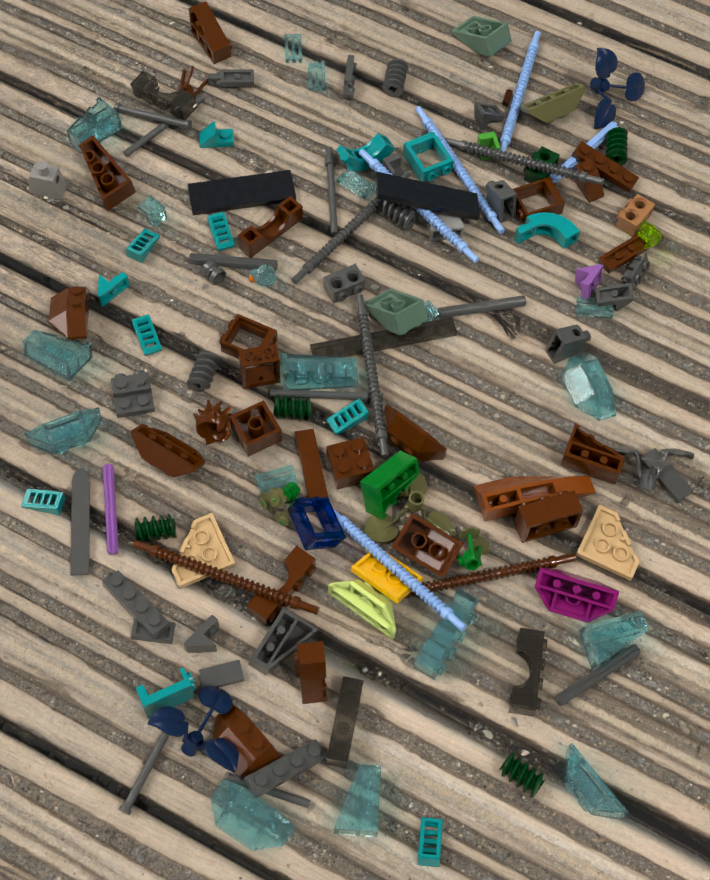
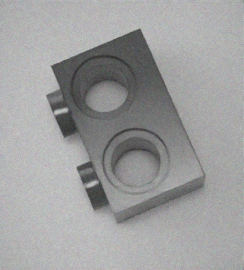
M353 264L323 277V288L331 301L335 303L343 301L354 294H360L365 290L366 279L357 265Z

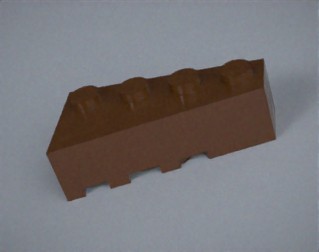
M94 136L79 144L107 211L136 193L131 179Z

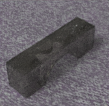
M144 70L130 83L135 97L147 101L150 105L159 107L164 112L171 113L176 118L179 117L186 120L198 107L194 95L182 89L173 93L159 92L160 87L156 76Z
M521 627L519 629L515 654L525 660L530 674L526 682L513 686L508 713L533 717L536 710H540L541 698H538V690L541 691L543 686V678H540V671H544L545 658H542V653L547 648V639H544L545 631Z
M343 676L326 765L345 769L348 767L364 680Z

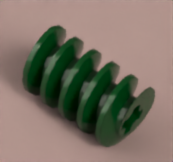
M616 127L609 130L606 134V157L622 166L627 162L628 131L625 128Z
M279 394L276 395L273 416L277 413L278 418L281 419L283 414H285L286 419H289L292 414L293 419L296 420L298 415H300L301 420H304L307 415L309 421L312 420L313 402L310 401L309 397L303 402L302 396L296 401L292 395L290 401H288L287 395H284L282 400H280Z
M167 514L166 520H164L162 515L159 516L158 521H156L154 516L151 517L150 522H148L146 516L143 518L142 523H140L138 517L135 519L136 540L140 537L141 541L145 542L146 536H148L149 540L153 541L154 535H156L158 540H161L162 534H164L166 539H169L170 533H172L174 538H177L175 518L172 519L170 514Z
M513 751L499 769H503L501 776L505 777L510 774L509 782L517 779L516 787L518 788L524 784L523 792L526 793L531 790L530 797L533 798L545 782V780H542L544 773L541 772L535 775L537 768L533 767L529 770V762L527 761L522 765V757L514 759L515 752Z

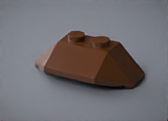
M76 286L67 288L51 297L49 324L68 340L87 339L90 290L87 287Z
M388 404L385 406V427L387 428V440L391 446L397 447L402 452L416 457L417 461L443 460L447 451L445 446L441 445L429 433Z
M141 424L131 430V436L141 458L173 478L195 472L205 465L206 461L196 449L165 431L148 427L145 424Z
M233 704L228 713L219 714L215 718L213 741L215 742L217 738H224L237 747L239 759L235 773L240 778H245L281 758L273 745L247 715Z

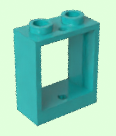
M434 131L404 143L403 155L420 181H432L437 177L452 172L454 160ZM434 148L442 162L425 168L417 154Z

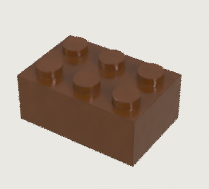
M575 490L570 492L562 491L553 497L545 496L532 503L530 501L522 503L518 507L514 525L521 542L524 543L576 528L583 509Z

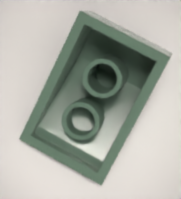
M477 16L470 17L451 31L455 37L476 53L487 57L493 56L495 52L504 48L512 41L508 23Z
M391 288L364 302L365 309L388 331L398 335H404L408 330L418 327L422 322L428 320L423 299Z

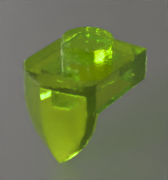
M646 220L640 224L637 235L647 242L643 249L652 248L662 240L661 232L654 225Z

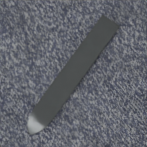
M84 468L78 469L72 479L71 576L89 575L90 480Z

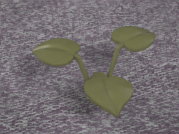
M419 474L409 488L399 494L401 497H408L404 509L395 520L392 521L388 514H386L387 516L384 520L371 515L366 522L364 534H367V537H370L372 541L377 543H388L394 540L398 535V529L394 524L399 521L408 509L412 512L420 510L425 521L449 535L453 534L456 536V530L450 519L442 512L431 511L428 517H426L423 502L428 486L425 478Z

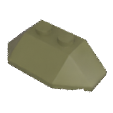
M574 83L520 106V110L540 121L552 123L555 119L566 117L569 113L575 111L586 90V86Z

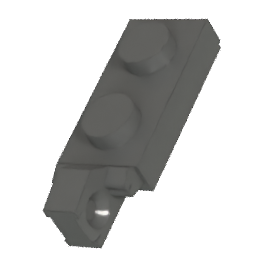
M348 55L343 98L353 99L355 92L353 87L355 76L352 75L356 72L357 63L354 62L355 55Z
M220 69V72L208 73V85L218 87H254V70Z

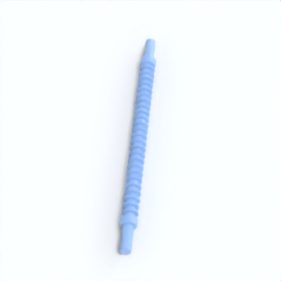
M535 31L532 42L528 46L511 108L509 109L500 139V150L503 152L506 151L507 146L511 142L520 106L522 105L539 48L540 31Z
M418 106L415 111L421 118L423 126L428 133L435 132L454 160L453 169L457 176H459V179L464 183L469 192L477 193L479 208L484 212L483 214L488 222H491L497 232L502 234L505 229L497 219L496 212L493 211L486 198L483 197L478 186L473 182L471 176L468 175L469 173L466 172V169L456 154H454L452 148L449 147L445 138L442 137L433 120L426 115L421 106Z
M364 149L359 151V155L369 163V167L375 173L381 172L393 175L389 173V170H386V167H383V164H380L376 158L373 159ZM413 207L415 210L417 209V212L424 219H427V222H430V225L437 228V231H440V234L447 238V241L454 244L453 246L457 247L460 253H464L473 263L479 261V257L468 248V244L462 241V238H459L455 232H452L449 226H445V223L438 216H435V213H432L431 210Z
M330 505L326 506L325 512L337 521L336 524L340 528H343L347 534H350V537L358 541V544H361L366 551H369V554H373V557L377 558V561H380L389 571H392L393 575L400 578L404 585H408L412 592H416L420 599H424L428 606H432V609L436 610L437 614H440L444 620H449L461 632L467 628V625L453 614V610L450 607H446L442 600H438V597L434 596L433 592L426 589L425 585L418 582V579L410 575V572L406 571L405 568H402L401 564L394 561L393 557L390 558L386 551H383L378 544H375V541H371V538L367 537V534H364L363 531H360V528L356 527L355 524H352V521H349L345 515H340Z

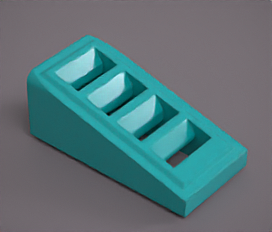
M224 212L207 216L208 226L217 250L222 251L235 247ZM229 239V241H226V242H222V243L219 242V241H223V240Z
M144 228L126 248L127 257L143 263L159 240L160 235Z
M147 314L132 319L133 328L144 356L162 351L150 315ZM152 343H155V344H156V345H153V346H150V347H147V348H146V345H149V344H152Z
M359 398L327 418L326 421L334 434L338 435L367 420L369 412ZM342 417H345L348 422L345 423ZM336 420H338L341 424L340 427H338V425L336 424Z
M27 489L21 507L60 515L65 496L64 493L58 491ZM33 495L32 503H28L30 496ZM38 497H41L39 504H37ZM45 498H48L47 503L43 504Z
M421 817L418 865L439 867L443 819ZM425 827L438 828V831L425 830ZM424 836L437 837V839L424 838ZM423 845L436 846V848H426Z

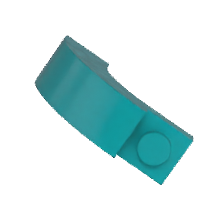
M377 133L369 143L361 148L350 149L340 145L336 150L340 154L339 158L350 171H364L370 167L369 163L359 155L361 149H364L373 159L376 158L381 163L383 158L388 157L396 148L388 137Z
M547 212L535 213L527 216L525 224L520 225L516 229L514 240L520 244L533 236L547 235L555 239L564 249L578 241L580 230L570 220L561 215Z

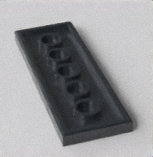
M291 170L188 184L193 215L277 204L283 202L289 196L296 200Z
M377 172L375 175L376 199L478 220L480 217L477 193Z

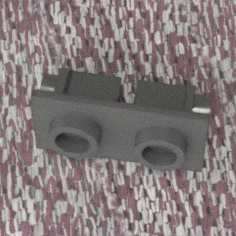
M647 253L643 257L639 255L634 257L628 267L629 270H626L621 278L622 284L632 283L633 291L641 283L645 272L649 270L650 262L648 261Z

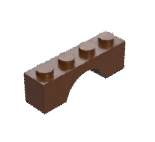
M289 196L277 205L275 213L264 225L257 228L249 226L238 235L239 249L249 258L255 256L303 219V206L292 196Z
M296 545L284 560V566L289 576L284 586L278 590H281L282 594L286 592L287 596L289 594L293 595L295 591L299 592L307 576L311 577L316 571V559ZM257 593L247 604V613L267 627L270 622L273 623L276 620L281 608L287 606H285V603L280 604V601L269 600V597L264 598V595L259 596Z

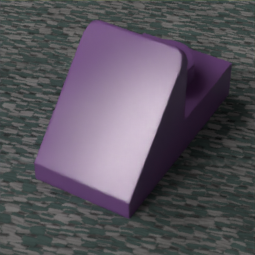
M598 264L576 270L575 283L580 285V290H582L581 298L589 299L602 280L603 265Z

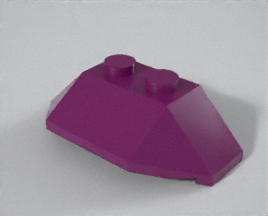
M540 567L534 586L548 611L587 623L613 612L619 595L618 590L599 581L559 569Z

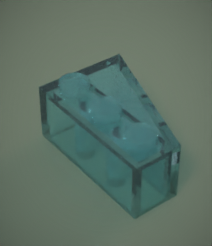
M100 97L96 99L97 103L93 107H88L87 113L83 117H79L67 129L71 145L80 154H82L79 144L91 136H94L100 143L123 129L119 113Z
M34 330L23 340L24 356L68 381H71L93 358L92 343L89 342L83 344L75 342V340L58 338L55 334Z
M642 611L589 624L579 630L591 670L649 630Z
M359 764L334 827V835L377 837L381 779L380 765Z

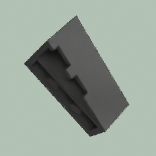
M283 607L254 652L248 665L266 676L298 650V644L306 643L314 637L318 629Z

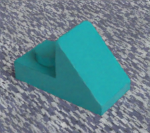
M213 121L199 132L200 148L234 146L233 129H216L215 121Z
M124 272L114 276L110 282L99 274L98 299L101 307L105 306L130 286L128 276Z

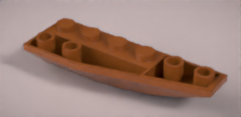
M590 476L507 477L473 486L485 522L517 514L518 507L522 503L527 501L532 503L545 496L553 497L562 491L570 492L575 490L578 498L596 493Z

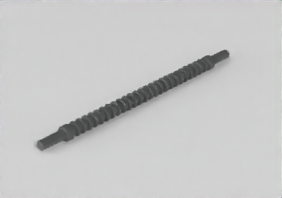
M445 138L447 144L457 147L461 151H471V153L476 155L480 153L481 156L493 157V159L497 158L498 160L502 159L503 162L506 160L507 163L524 165V167H529L530 169L533 167L534 170L551 172L552 175L555 173L561 177L565 175V178H574L575 181L579 179V182L582 183L586 181L598 185H603L604 178L588 175L585 171L580 172L579 170L575 171V169H566L565 166L561 167V165L557 167L556 164L543 163L542 160L539 162L538 159L534 161V158L521 157L520 154L516 156L515 153L512 154L511 152L507 154V151L494 150V148L489 146L485 148L484 145L468 143L466 140L458 141Z
M406 170L400 177L408 178L411 174ZM376 197L374 200H371V203H368L355 218H352L345 225V228H342L338 234H335V237H332V240H329L322 247V250L315 253V256H312V259H309L302 266L303 268L291 279L292 282L297 284L307 273L310 274L314 268H317V265H320V262H323L327 255H330V252L337 249V246H340V243H343L353 233V230L355 231L357 227H360V224H363L366 218H369L376 209H379L383 200L376 199Z

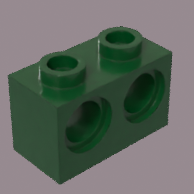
M541 146L538 152H534L532 158H534V161L538 159L539 162L542 160L543 163L548 162V164L557 165L560 154ZM524 167L523 170L525 173L524 180L529 183L551 175V172L534 170L533 167L531 169Z

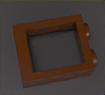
M550 177L513 188L517 194V217L519 220H522L523 224H525L527 216L535 213L562 214L565 202ZM543 193L550 206L528 213L521 200Z
M237 314L235 319L229 322L228 330L221 335L219 343L221 344V352L239 359L238 350H242V348L231 343L240 329L264 338L259 347L276 344L278 340L277 330Z
M276 344L238 350L240 373L244 389L280 383V360ZM272 363V364H270V365H264V366L246 368V367H250V366H256V365H262V364Z

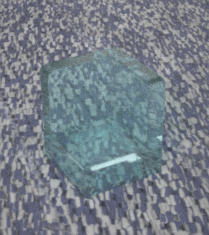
M152 196L147 197L138 205L139 209L148 215L149 224L154 228L167 218L165 206Z

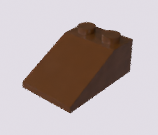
M411 513L392 548L444 578L464 543Z

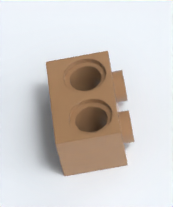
M639 194L634 199L630 198L625 206L626 208L624 210L621 209L616 217L618 219L616 227L633 237L652 215L655 207L653 202Z

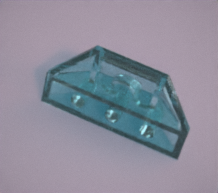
M589 353L570 357L561 377L575 407L593 416L598 421L616 416L613 389L598 358Z
M97 407L81 410L41 424L32 431L25 433L29 446L54 455L64 453L76 446L81 447L92 440L102 421L100 409Z
M571 743L565 755L563 780L566 789L571 794L574 793L581 808L585 812L588 811L591 815L619 820L625 818L629 813L627 809L616 798L576 746Z
M223 779L211 796L216 827L251 851L281 847L295 829V826L278 810L260 798L255 799L253 794L241 785Z

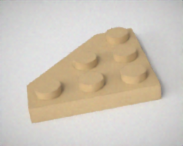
M599 505L576 556L631 581L640 561L633 552L630 539L620 523L621 519L618 513Z
M213 513L195 519L180 549L181 557L186 555L187 558L191 557L192 561L196 559L197 562L202 561V564L207 563V566L212 565V568L217 567L218 570L223 569V571L236 566ZM173 564L172 573L179 589L208 578L205 573L201 575L200 571L196 573L195 569L190 571V568L185 569V566L180 567L179 564Z

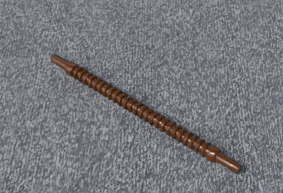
M136 539L132 544V547L148 552L152 557L157 558L159 556V559L164 558V561L169 560V563L174 562L175 565L179 564L180 567L185 566V569L190 568V571L195 569L196 573L200 571V574L203 575L205 573L206 577L211 575L212 579L216 577L217 581L221 579V582L224 583L226 581L228 585L232 583V586L237 585V588L248 589V592L253 591V594L264 595V598L269 597V600L280 601V604L285 603V606L290 605V608L295 610L299 608L315 615L319 612L320 607L301 601L300 597H292L291 594L287 596L286 592L282 594L281 590L276 592L275 588L271 590L270 586L267 588L264 584L260 586V583L257 582L255 584L254 580L249 582V579L244 580L243 576L239 578L237 574L233 576L232 572L228 574V571L223 572V569L212 568V565L207 566V563L202 564V561L197 562L196 559L192 561L191 557L187 558L186 555L181 557L180 553L176 555L175 551L171 553V550L161 549L159 545L154 544L152 546Z
M575 554L559 557L553 555L548 556L547 559L543 557L542 560H532L531 563L526 561V564L521 562L520 565L516 563L515 566L510 564V567L507 565L504 568L500 566L499 569L494 567L493 570L488 569L487 572L482 570V573L477 571V574L472 572L471 575L466 573V576L461 574L458 577L456 575L455 578L449 577L448 580L447 578H444L443 581L438 579V582L433 580L432 583L427 581V584L422 582V585H425L426 589H429L430 592L432 590L437 592L438 589L443 591V588L448 590L449 587L454 589V586L459 588L460 585L465 586L466 583L471 585V582L476 584L477 581L482 583V580L487 582V579H490V581L493 578L498 580L499 577L504 578L505 575L506 577H509L510 574L515 576V573L520 575L521 572L525 574L526 571L531 573V570L536 572L537 569L540 570V567L556 568L559 564L576 561ZM411 592V593H409V594H408L405 598H403V599L409 598L410 595H412L413 597H415L416 592Z

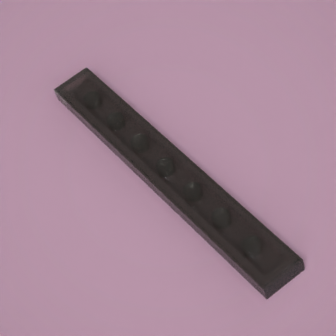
M450 317L424 322L420 326L408 330L404 335H398L388 330L372 332L370 335L372 336L371 340L375 352L457 336V330L453 318ZM356 335L310 344L314 363L363 354L361 336Z

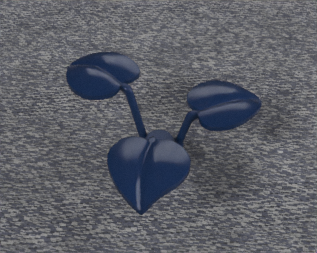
M597 48L595 70L598 77H594L590 82V88L605 98L597 106L594 129L606 127L610 122L614 121L616 116V108L611 104L612 100L603 92L609 90L610 87L626 89L625 98L629 101H636L641 98L645 90L644 78L637 72L629 75L626 82L627 86L610 84L606 78H609L610 73L616 70L618 60L615 53L606 48Z
M205 686L200 690L199 699L201 703L210 707L199 729L189 734V723L184 721V713L175 707H162L150 717L148 725L154 726L170 736L181 737L184 735L181 750L185 755L193 757L204 748L207 756L214 762L233 773L236 772L239 759L237 747L224 738H217L215 742L209 739L203 743V735L201 734L213 710L220 714H226L232 708V698L225 690L219 689L216 686Z

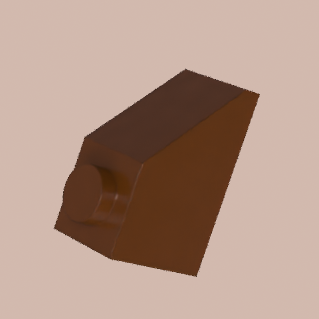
M590 159L576 164L574 167L575 171H585L588 175L600 177L599 171ZM573 178V181L589 203L604 197L602 185L587 181L582 183L579 182V179L575 181Z

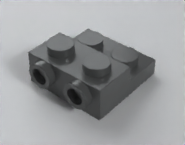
M138 370L133 375L127 376L119 373L115 375V378H111L117 418L155 412L148 372L145 373L142 370Z

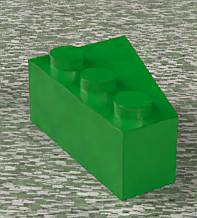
M399 451L360 481L366 512L384 520L387 516L385 513L391 505L395 506L398 502L396 499L402 491L405 492L420 474L416 457Z

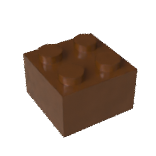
M264 400L230 416V426L248 457L282 441V430Z
M364 437L326 446V457L337 490L360 484L362 479L374 471Z

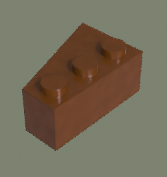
M205 1L190 7L191 33L213 64L230 58L231 42L227 40L208 3Z
M575 423L560 465L616 484L625 458L606 444L603 445L595 440L592 434L588 435Z
M323 641L298 644V651L294 652L295 677H300L302 704L326 702V660Z

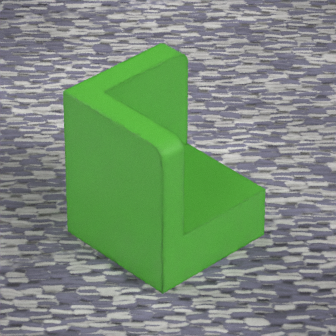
M495 131L478 134L477 145H484L485 148L489 146L494 148V150L498 149L500 151ZM480 155L482 161L493 159V157L489 158L488 156Z

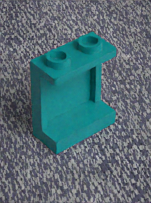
M184 667L180 668L182 681L151 695L147 694L144 684L136 687L148 719L155 711L162 707H176L195 698L193 691L196 690L190 671L186 673Z

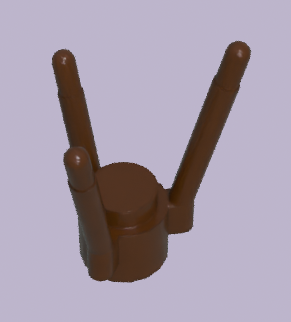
M191 66L185 84L186 70L184 69L182 72L177 95L184 102H188L191 99L194 100L208 83V79H206L194 92L193 87L189 84L194 66Z

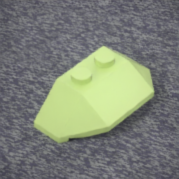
M359 579L333 582L328 585V594L392 640L395 638L396 626L393 607L388 597L382 593H377L367 582L363 583Z

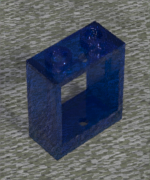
M300 497L294 500L293 504L287 509L305 550L336 548L346 538L328 497ZM308 512H316L324 532H314L307 516Z

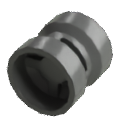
M209 260L201 269L203 275L209 277V281L213 285L221 283L226 277V272L219 268L215 260Z

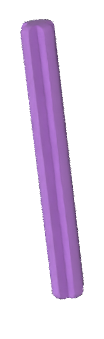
M113 464L103 465L107 552L109 555H116L119 553L114 467Z

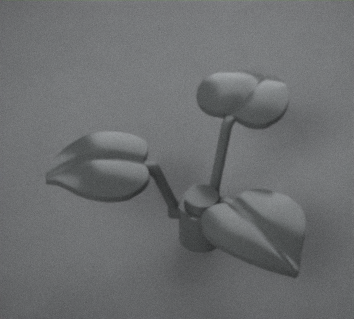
M626 446L610 447L614 451L629 453L636 457L638 476L641 477L639 488L655 490L656 479H658L660 471L662 472L666 468L674 466L673 463L665 461L667 456L673 454L686 455L692 460L695 455L692 452L681 449L666 448L662 449L665 453L661 460L642 458L640 460L639 451ZM640 461L650 464L651 468H645L644 472H642Z

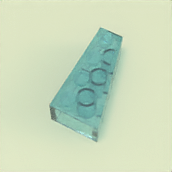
M281 353L283 390L358 387L356 358Z
M457 588L454 593L453 603H448L447 606L468 627V625L472 626L477 619L475 613L479 599ZM439 620L431 633L433 636L431 638L428 637L415 659L413 668L433 680L436 679L437 675L442 676L447 667L445 662L448 658H453L457 651V648H455L458 641L462 643L468 632L465 630L461 632L449 620Z

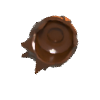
M207 400L204 411L198 409L199 415L193 413L196 420L197 434L205 438L206 445L216 441L224 442L230 436L229 417L231 413L228 414L231 407L229 406L221 411L220 405L223 403L222 401L212 408L210 401Z

